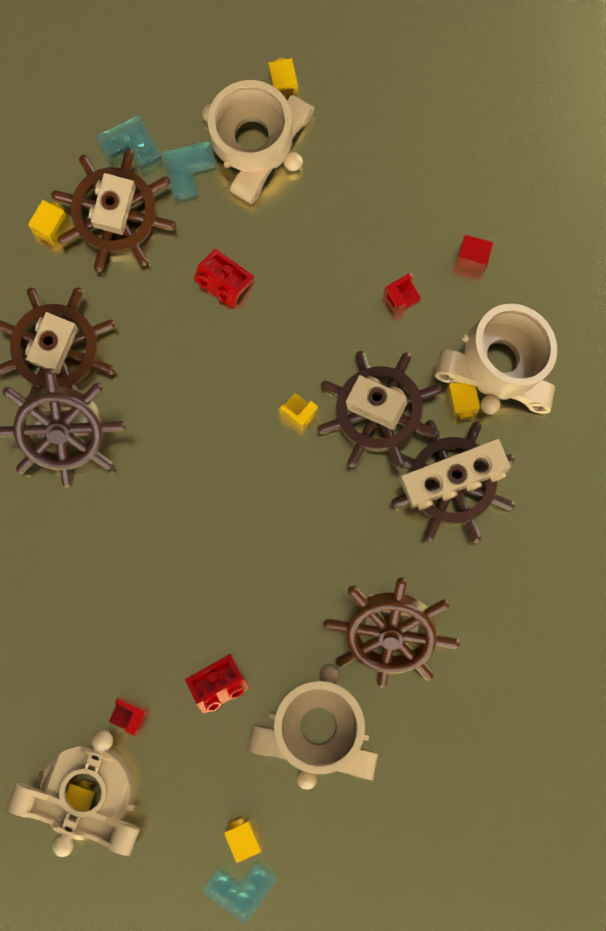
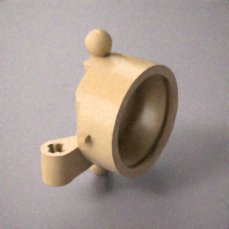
M244 80L225 87L217 94L211 104L203 107L202 117L208 122L214 152L225 162L224 167H233L241 170L232 183L230 189L232 194L252 205L258 199L264 182L273 168L276 169L282 163L292 172L298 171L303 164L302 157L297 152H290L292 139L309 122L314 112V106L295 95H291L286 100L278 89L268 83L257 80ZM247 122L260 123L267 129V141L262 147L248 150L237 143L235 139L237 129Z
M520 304L496 306L489 310L472 327L468 335H463L462 340L465 343V354L454 350L440 351L435 377L447 383H467L478 387L479 391L486 394L480 403L484 413L489 415L497 413L501 407L499 399L509 398L522 402L531 411L546 414L551 411L555 386L543 381V379L554 368L557 358V342L548 322L533 309ZM501 343L511 348L516 356L514 371L508 373L500 372L492 365L487 357V350L491 344Z
M327 664L321 668V681L305 683L295 688L282 700L276 714L270 713L269 718L275 719L274 730L253 725L247 749L248 752L286 759L294 767L301 770L297 775V783L305 790L312 789L316 785V774H328L335 771L358 778L373 780L378 759L377 753L360 749L363 740L368 741L369 739L368 735H364V716L355 698L347 690L335 684L340 678V671L332 664ZM314 708L328 710L334 716L337 723L334 737L323 745H314L308 742L300 730L303 716Z
M107 730L97 731L92 737V744L79 745L57 755L45 772L40 771L38 774L42 778L40 790L26 784L16 783L6 807V811L25 818L29 817L50 824L51 828L60 834L52 842L53 852L60 857L68 856L72 852L74 846L72 839H90L106 846L115 853L130 856L140 830L137 826L122 821L128 810L133 811L135 807L131 805L134 795V780L126 761L121 755L111 749L113 737ZM82 773L96 778L102 791L101 799L97 806L88 811L76 810L69 804L66 797V787L70 779Z

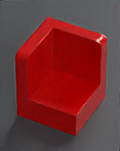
M464 235L456 266L485 272L493 242Z
M411 273L387 285L384 289V296L395 314L402 312L421 300L419 293L412 284L413 276Z
M117 698L115 701L116 706L109 722L125 729L126 733L133 736L137 735L148 710L122 698Z

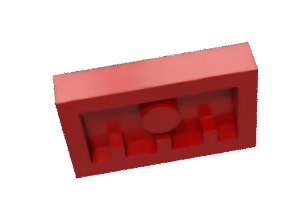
M215 248L198 264L194 280L201 287L218 297L219 300L233 307L238 297L253 282L255 276Z
M231 654L184 679L197 706L204 714L217 710L221 704L230 699L240 697L244 691L249 689Z

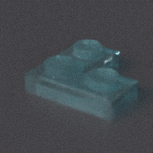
M140 115L96 136L108 160L124 153L127 149H131L134 152V158L141 170L162 159V155Z
M206 141L162 152L174 200L177 201L198 195L193 172L216 167L210 142Z
M255 862L241 883L218 868L202 892L246 925L277 881V877L257 862Z

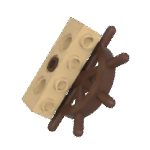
M428 420L425 423L426 425L437 429L434 421ZM479 421L472 423L466 439L460 437L441 439L439 435L437 439L430 438L432 443L427 445L418 454L416 459L401 453L404 466L411 468V472L401 476L400 482L405 494L393 498L391 505L394 508L410 504L411 509L418 506L419 510L431 518L424 534V539L428 542L434 539L440 523L451 525L465 523L471 540L474 543H478L482 537L474 520L475 518L479 517L491 503L509 511L515 508L513 501L495 494L497 481L506 477L505 473L511 468L510 464L514 463L515 457L512 454L505 455L499 439L481 446L476 444L475 442L482 428V424ZM450 449L461 450L459 454L450 458L446 450ZM437 454L439 462L431 465L425 464L430 457ZM478 461L480 465L473 467L474 462ZM427 480L436 481L435 483L425 486V482ZM486 480L485 489L481 488V482ZM463 491L481 498V500L470 509ZM453 497L460 510L458 513L446 512L449 502ZM440 498L437 506H433V500Z

